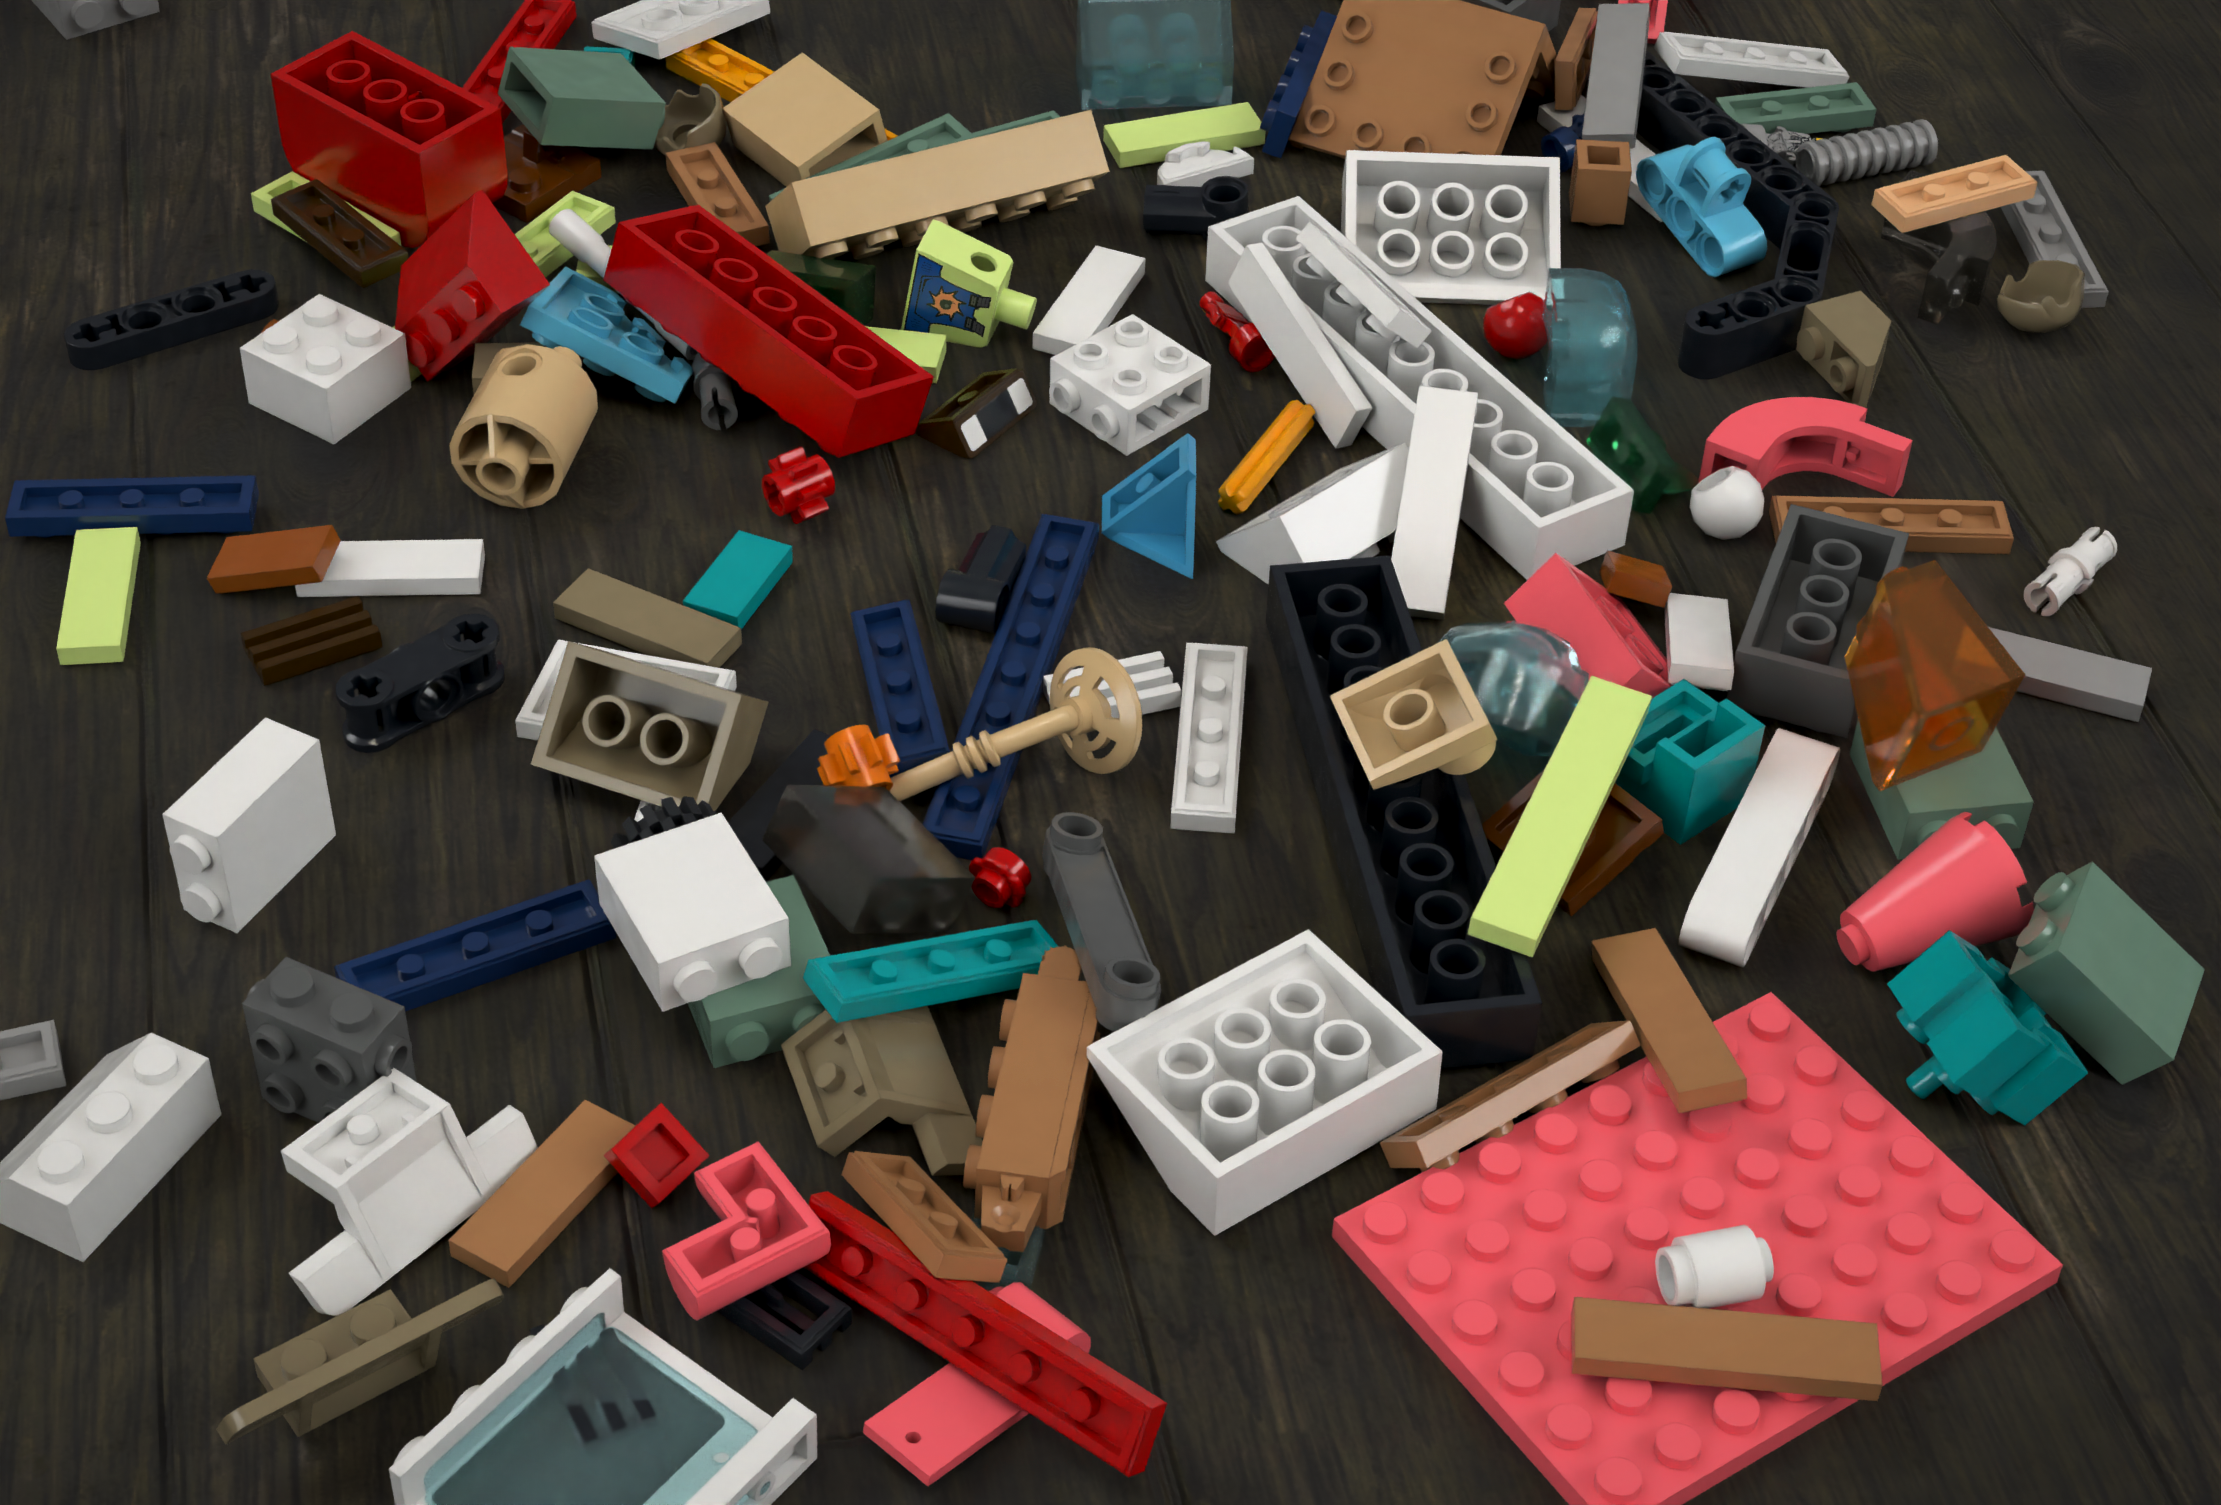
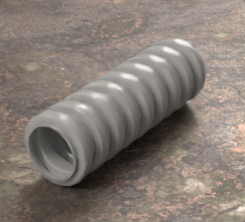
M1920 119L1913 123L1905 122L1899 126L1890 125L1885 127V129L1879 127L1871 131H1860L1857 134L1849 133L1843 137L1833 136L1829 139L1823 138L1815 142L1808 141L1802 143L1797 150L1796 169L1817 186H1820L1821 184L1830 185L1835 181L1840 183L1849 179H1859L1863 176L1870 177L1877 173L1885 174L1891 170L1900 171L1905 169V167L1910 169L1919 165L1925 166L1933 163L1936 158L1938 139L1933 126L1927 120Z

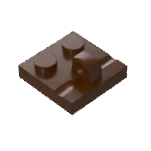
M522 124L513 129L507 136H504L508 185L504 195L492 204L528 223L571 191L579 192L600 179V160L573 146L541 145Z
M1544 770L1482 824L1490 851L1499 859ZM1616 783L1557 904L1558 907L1571 917L1632 863L1640 852L1652 845L1664 834L1662 819Z

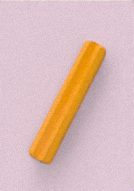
M1293 400L1285 406L1220 486L1219 494L1221 497L1218 500V504L1223 510L1230 509L1235 514H1241L1247 510L1313 427L1314 420L1312 416L1315 414V410L1311 404L1303 405L1299 400Z

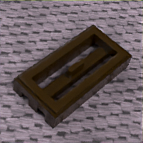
M359 596L240 633L243 649L264 686L383 647L380 630L376 624H372L371 615L367 610H364L363 602Z

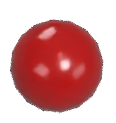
M1530 291L1487 308L1482 321L1484 337L1492 349L1505 357L1513 359L1528 358L1540 351L1547 343L1553 328L1551 310L1541 297Z

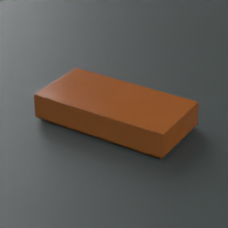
M332 525L226 537L206 579L216 594L319 583L323 581L341 539Z

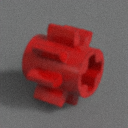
M800 446L768 461L772 472L763 476L762 490L767 504L777 516L791 513L794 524H798L829 510L825 498L834 494L835 481L830 467L820 455L816 454L806 458L805 451Z

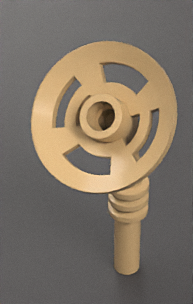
M1092 647L1074 650L1059 662L1054 671L1050 686L1049 712L993 734H989L986 730L979 732V740H976L973 736L967 737L965 746L959 741L952 744L953 751L891 777L893 787L890 790L891 796L897 803L962 774L969 779L974 777V769L983 773L987 771L988 763L993 767L1001 765V757L1058 736L1070 757L1084 769L1098 774L1118 771L1128 765L1133 759L1142 736V710L1135 685L1121 663L1109 653ZM1084 666L1082 675L1072 677L1063 684L1065 677L1073 668ZM1103 679L1115 697L1119 718L1111 717L1110 704L1098 689ZM1080 686L1079 695L1070 697L1072 690ZM1099 731L1098 736L1093 741L1088 740V732ZM1110 740L1116 742L1114 748L1107 756L1099 759L1094 758L1092 751L1104 748Z

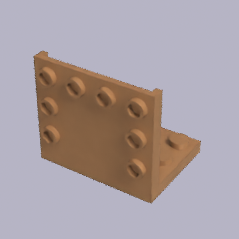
M1343 0L1289 141L1296 148L1303 149V147L1344 159L1347 150L1501 155L1523 96L1535 100H1542L1544 96L1555 98L1554 61L1557 54L1546 24L1460 0Z

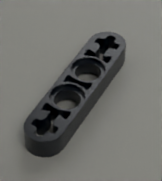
M250 269L81 319L67 327L64 333L70 363L82 370L103 369L265 319L273 315L279 307L274 276L270 273ZM202 309H203V310H207V311L199 312V313H190V312L197 311V310H202ZM154 326L152 328L138 329L140 327Z

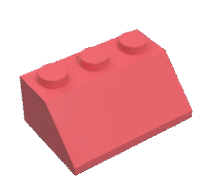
M1557 553L1542 565L1504 603L1518 623L1512 629L1515 636L1528 650L1535 655L1540 654L1545 660V663L1540 667L1543 675L1560 692L1564 694L1568 692L1574 700L1568 706L1571 714H1573L1591 676L1651 695L1652 698L1673 686L1671 683H1668L1666 657L1622 599L1615 594L1607 592L1605 587Z

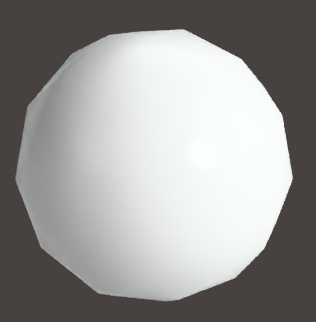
M1731 466L1714 472L1700 481L1691 491L1690 510L1693 520L1707 535L1722 540L1741 538L1757 526L1763 515L1764 495L1760 483L1748 471Z

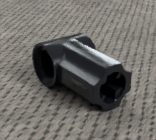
M1218 176L1206 181L1202 187L1146 185L1143 225L1146 233L1202 235L1203 239L1207 242L1208 226L1249 213L1248 185L1237 177Z
M992 525L988 531L978 533L959 569H947L937 594L935 613L938 622L996 634L1010 598V589L1026 557V544L1018 540L1012 529Z

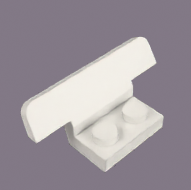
M393 1068L391 1069L392 1073L388 1077H380L282 1149L281 1154L287 1172L335 1205L338 1219L345 1229L289 1272V1275L312 1307L321 1314L338 1316L352 1309L475 1213L538 1148L523 1113L508 1105L466 1137L450 1103Z

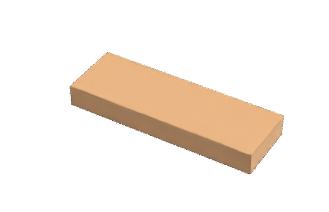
M2003 155L1875 189L1872 206L1901 233L2032 199L2034 198L2038 182L2011 158Z

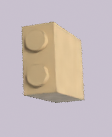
M803 52L722 108L734 146L786 187L792 182L804 180L888 141L879 109Z

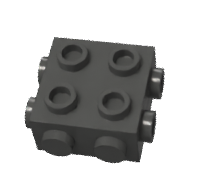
M285 957L265 979L258 981L251 988L246 1000L242 1003L262 1099H265L270 1105L281 1112H294L319 1123L380 1077H388L392 1073L391 1069L393 1068L417 1082L405 1007L288 957Z

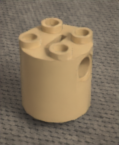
M526 344L512 348H503L496 353L462 416L449 445L452 464L461 480L479 496L500 506L524 509L543 505L557 495L598 410L597 391L587 372L581 368L582 360L576 352L562 346L551 349L549 347Z

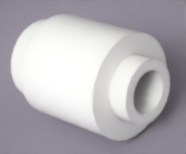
M1746 1225L1676 1237L1673 1239L1671 1246L1662 1247L1657 1250L1655 1259L1657 1281L1661 1294L1668 1305L1709 1309L1762 1298L1766 1282H1770L1774 1274L1773 1258L1767 1242L1762 1237L1756 1238L1753 1231Z

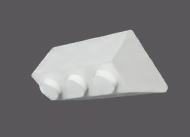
M1406 443L1334 471L1217 540L1216 543L1220 551L1267 584H1269L1270 565L1366 558L1377 555L1380 550L1376 542L1387 537L1389 543L1394 542L1409 452Z
M149 1033L107 1054L0 1162V1223L84 1262L221 1116L209 1058L153 1033Z

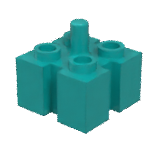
M1950 930L1887 983L1902 1006L1896 1012L1899 1021L1917 1041L1922 1044L1927 1043L1934 1054L1906 1078L1908 1087L1921 1099L1927 1098L1944 1084L1955 1094H1959L1963 1090L1970 1093L1973 1099L1987 1113L1995 1115L1998 1111H2001L2025 1126L2087 1075L2088 1071L2062 1034L2053 1029L2045 1019L2044 1015L2047 1013L2008 977L2010 969L1994 958H1990L1987 961L1977 947Z

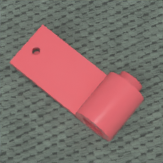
M1014 1282L1006 1287L998 1286L989 1291L1070 1343L1089 1353L1091 1337L1023 1283ZM948 1363L865 1421L863 1433L929 1487L1029 1413L954 1364Z

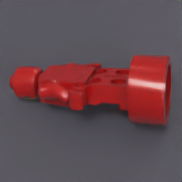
M1207 292L1201 297L1199 304L1201 309L1215 327H1218L1232 337L1229 344V352L1246 371H1260L1275 358L1274 354L1253 322H1247L1243 314L1237 312L1230 305L1224 304L1223 299L1215 292Z

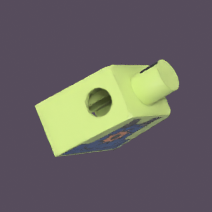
M933 219L916 249L901 330L946 335V342L982 348L988 345L999 321L1027 330L1035 310L1037 298L1008 289L1013 267V260L1010 255Z

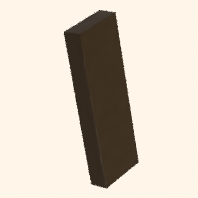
M318 179L271 199L273 215L362 288L400 272L401 265L408 259V251Z

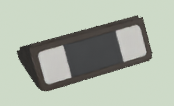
M1015 368L983 372L919 422L916 432L918 436L960 457L974 458L1034 410L1037 406V400L1023 369Z

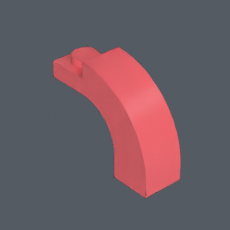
M1787 397L1766 400L1744 407L1731 414L1710 434L1705 443L1698 483L1720 469L1735 466L1748 471L1760 483L1763 490L1770 481L1779 476L1793 472L1813 471L1835 475L1894 497L1902 486L1913 440L1865 423L1868 408L1855 404L1816 397Z

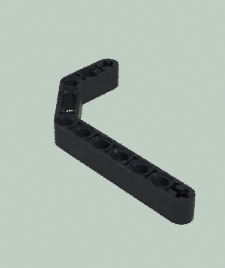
M1646 50L1637 132L1662 153L1687 144L1695 146L1700 141L1710 137L1720 138L1726 147L1725 154L1737 168L1745 169L1751 176V185L1743 201L1744 206L1758 221L1764 230L1766 238L1780 249L1774 280L1696 306L1685 315L1678 355V367L1682 372L1691 377L1709 380L1796 350L1797 335L1801 328L1805 305L1819 302L1822 298L1839 206L1834 198L1683 78L1674 74L1669 67ZM1792 266H1802L1813 271H1800L1793 269Z

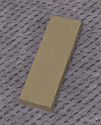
M589 568L553 602L555 619L649 656L720 668L742 645L740 627Z

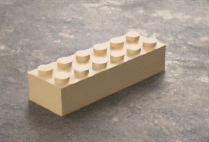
M1087 110L790 183L765 207L783 266L788 268L801 264L803 272H809L834 264L833 258L848 252L852 253L853 259H861L884 251V245L901 239L903 247L920 244L933 219L964 233L981 227V221L998 215L1000 222H1007L1030 214V208L1046 203L1048 210L1069 206L1078 201V196L1094 191L1093 183L1110 171L1092 111Z

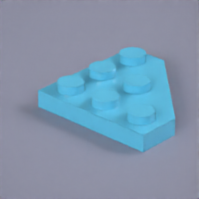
M565 266L550 282V286L528 306L520 326L532 331V337L540 344L551 349L558 346L567 347L583 357L584 364L593 371L606 376L617 374L635 383L634 387L640 394L654 401L664 402L667 399L676 403L686 389L693 374L692 367L683 358L674 357L671 361L662 349L666 341L644 319L634 317L631 322L624 315L623 308L626 302L615 291Z

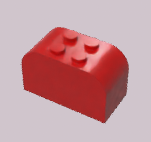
M351 31L271 73L282 146L292 170L309 181L318 179L347 203L400 232L401 246L415 248L423 244L475 192L482 189L492 203L499 200L506 192L508 171L501 108L362 35Z

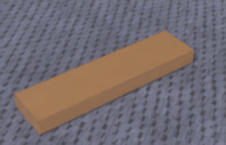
M1772 496L1769 509L1776 543L1791 504L1909 533L1905 552L2010 554L2014 540L2003 501Z
M1652 928L1591 941L1592 960L1626 1021H1631L1643 1051L1678 1113L1747 1099V1078L1657 929Z
M1574 1297L1571 1311L1572 1374L1878 1401L1883 1384L1877 1323Z

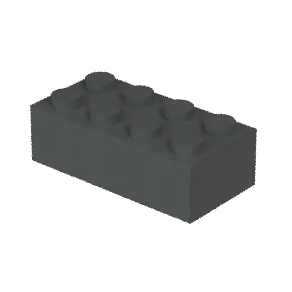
M1791 504L1736 650L1732 688L1728 690L1727 699L1745 712L1756 716L1768 717L1810 728L1817 732L1847 738L1896 591L1909 533Z

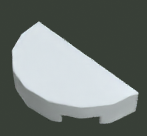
M1203 141L1184 144L1165 155V162L1158 169L1157 185L1202 187L1206 181L1218 176L1240 178L1253 174L1254 158L1237 147H1233V153L1223 150L1209 149L1210 142Z

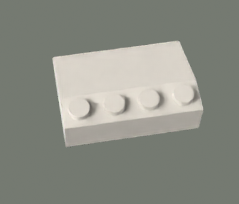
M1347 150L1342 177L1341 233L1419 302L1496 305L1530 291L1541 297L1548 307H1560V158Z
M1308 929L1162 1006L1147 1016L1087 1046L1086 1056L1170 1191L1215 1236L1436 1110L1443 1051Z

